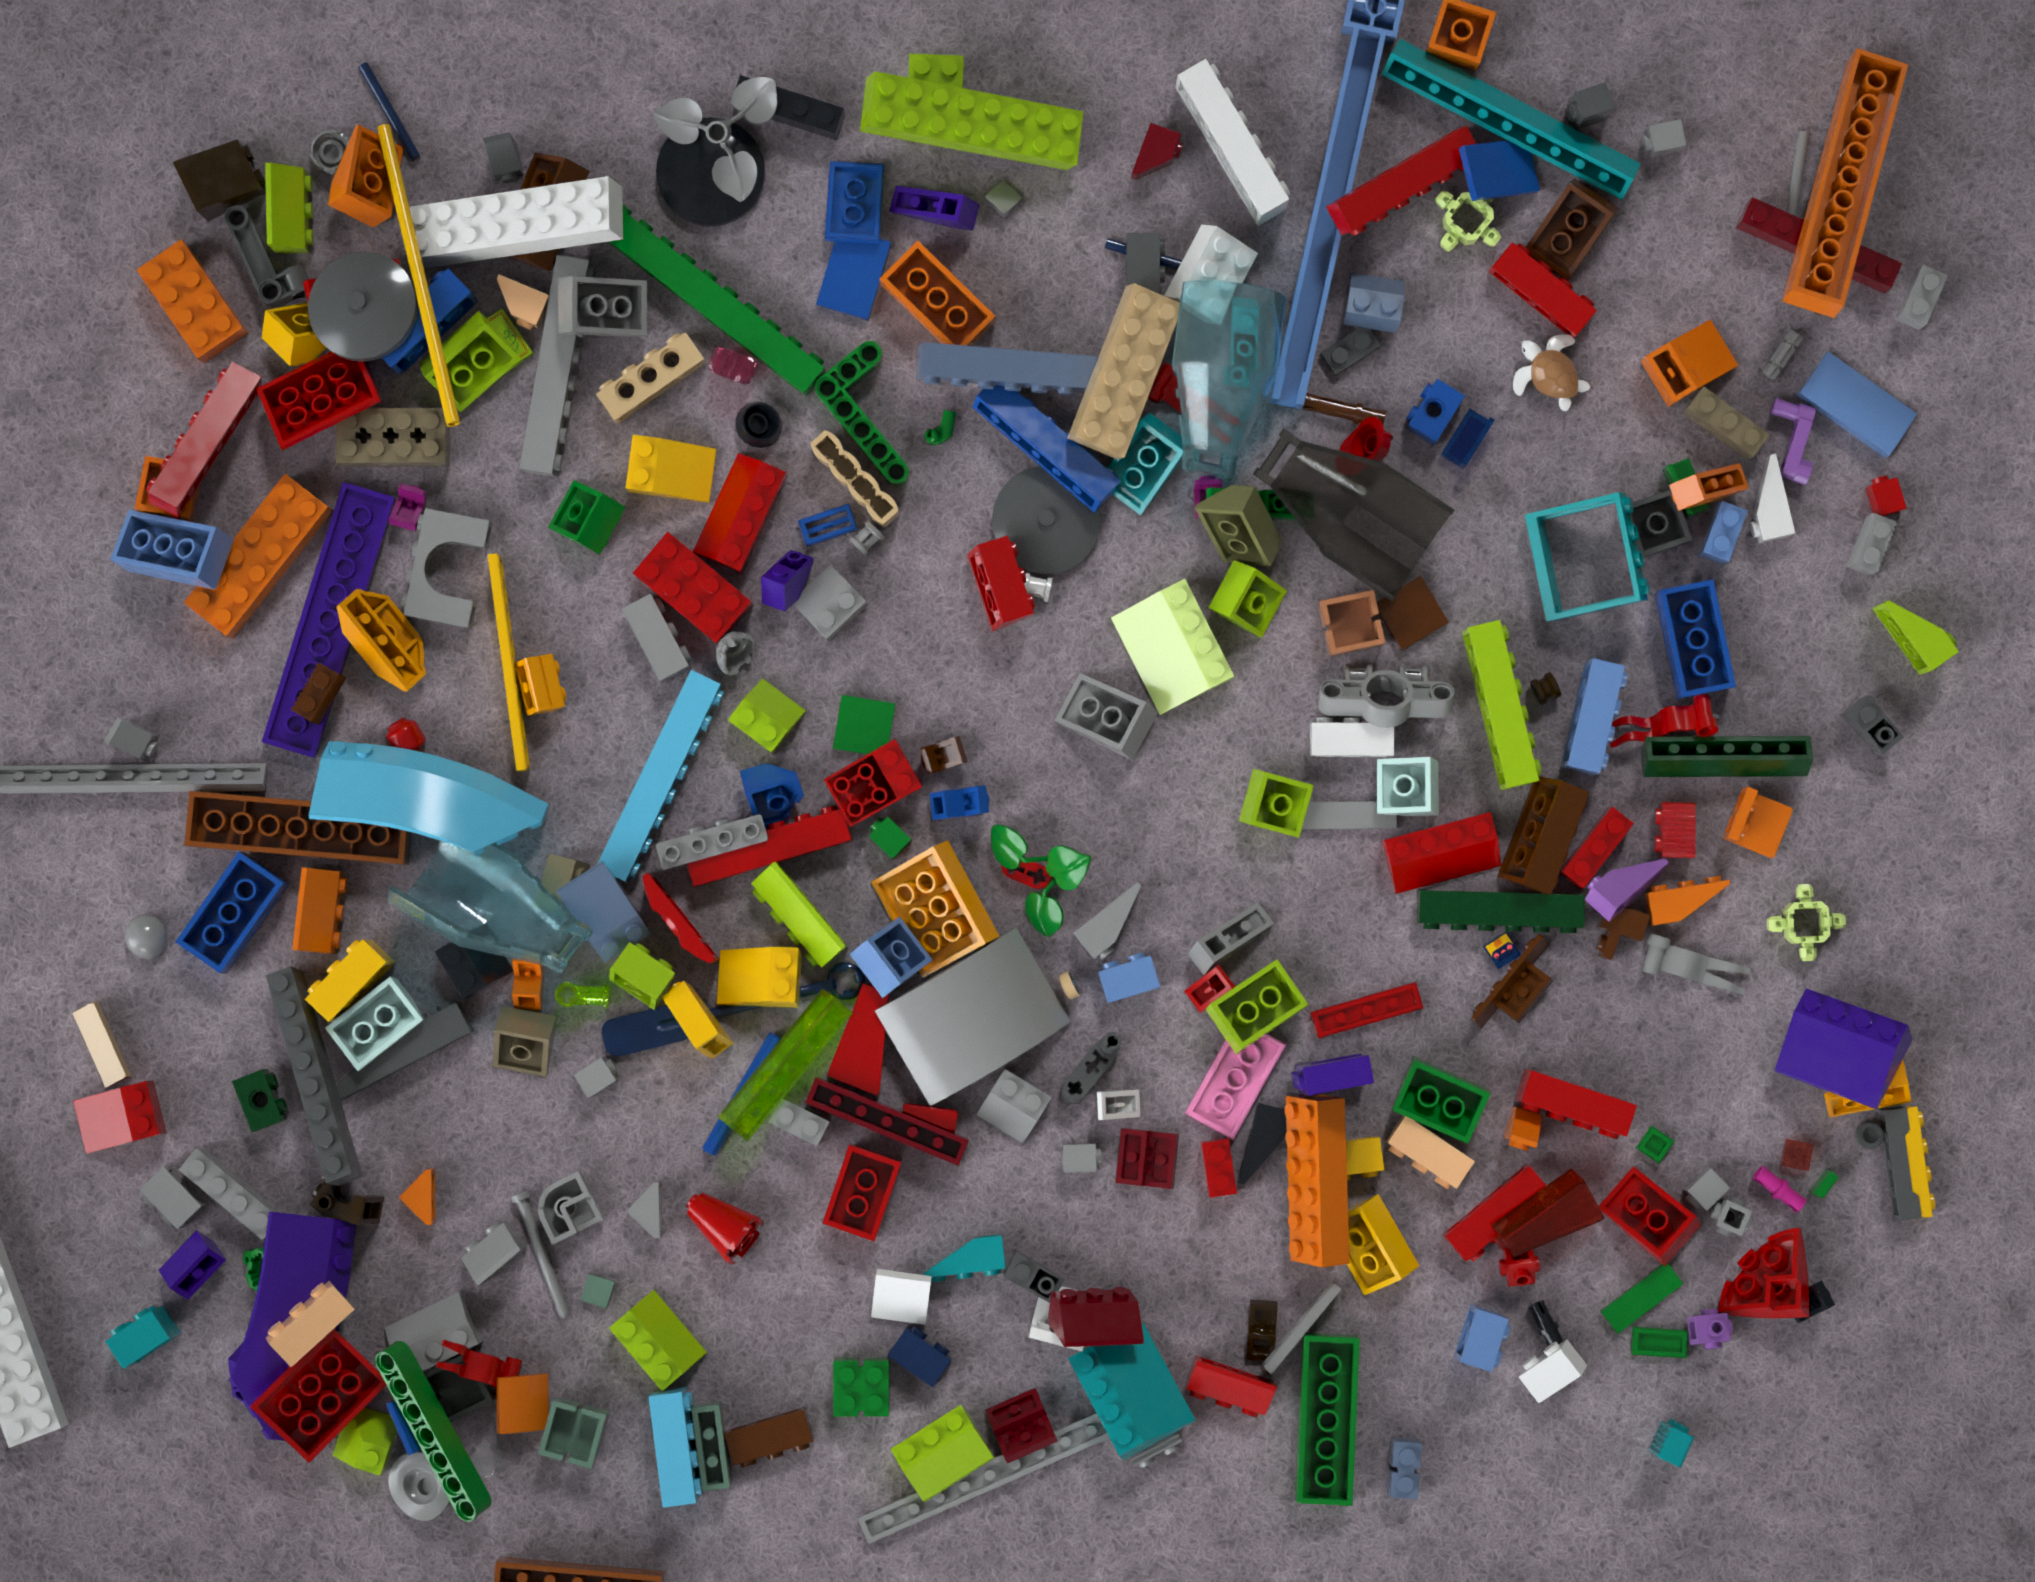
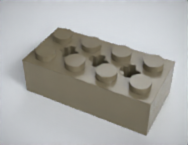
M367 408L337 423L336 463L341 467H450V427L446 425L443 408ZM367 432L371 435V439H367V443H364L361 440V436H364V433ZM395 432L398 435V439H394V443H391L388 440V436ZM419 432L426 435L425 439H421V443L415 440Z

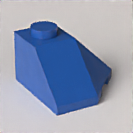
M768 763L740 771L744 791L753 816L760 814L765 828H769V824L784 821L785 823L790 816V810L794 804L799 803L804 796L797 772Z

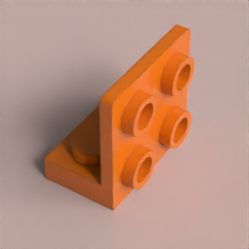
M1744 787L1741 789L1722 839L1768 858H1774L1793 808L1757 794L1758 790Z

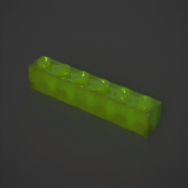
M822 989L722 1110L718 1118L748 1142L853 1012L834 996Z

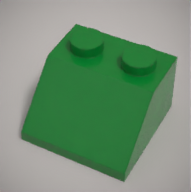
M573 480L548 528L600 555L626 507L604 493Z

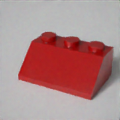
M1007 535L977 544L967 556L992 631L1029 618L1034 614L1035 603L1030 593L1027 594L1024 585L1026 583V576L1023 568L1018 567L1016 561L1018 552L1013 541L1010 542Z
M1195 1355L1185 1388L1190 1390L1189 1395L1205 1400V1397L1208 1396L1216 1399L1215 1404L1231 1409L1232 1405L1243 1408L1242 1413L1257 1418L1258 1413L1266 1414L1277 1386L1273 1380Z

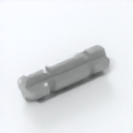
M1793 330L1788 332L1784 338L1786 342H1782L1770 359L1771 363H1767L1762 370V373L1771 380L1777 379L1781 373L1779 369L1786 366L1796 351L1794 349L1795 346L1798 348L1803 341L1800 333Z

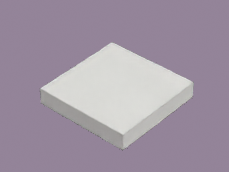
M877 1269L871 1317L926 1325L932 1276Z

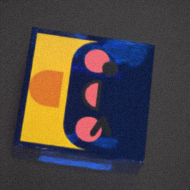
M1507 932L1502 933L1482 946L1497 969H1500L1521 955Z

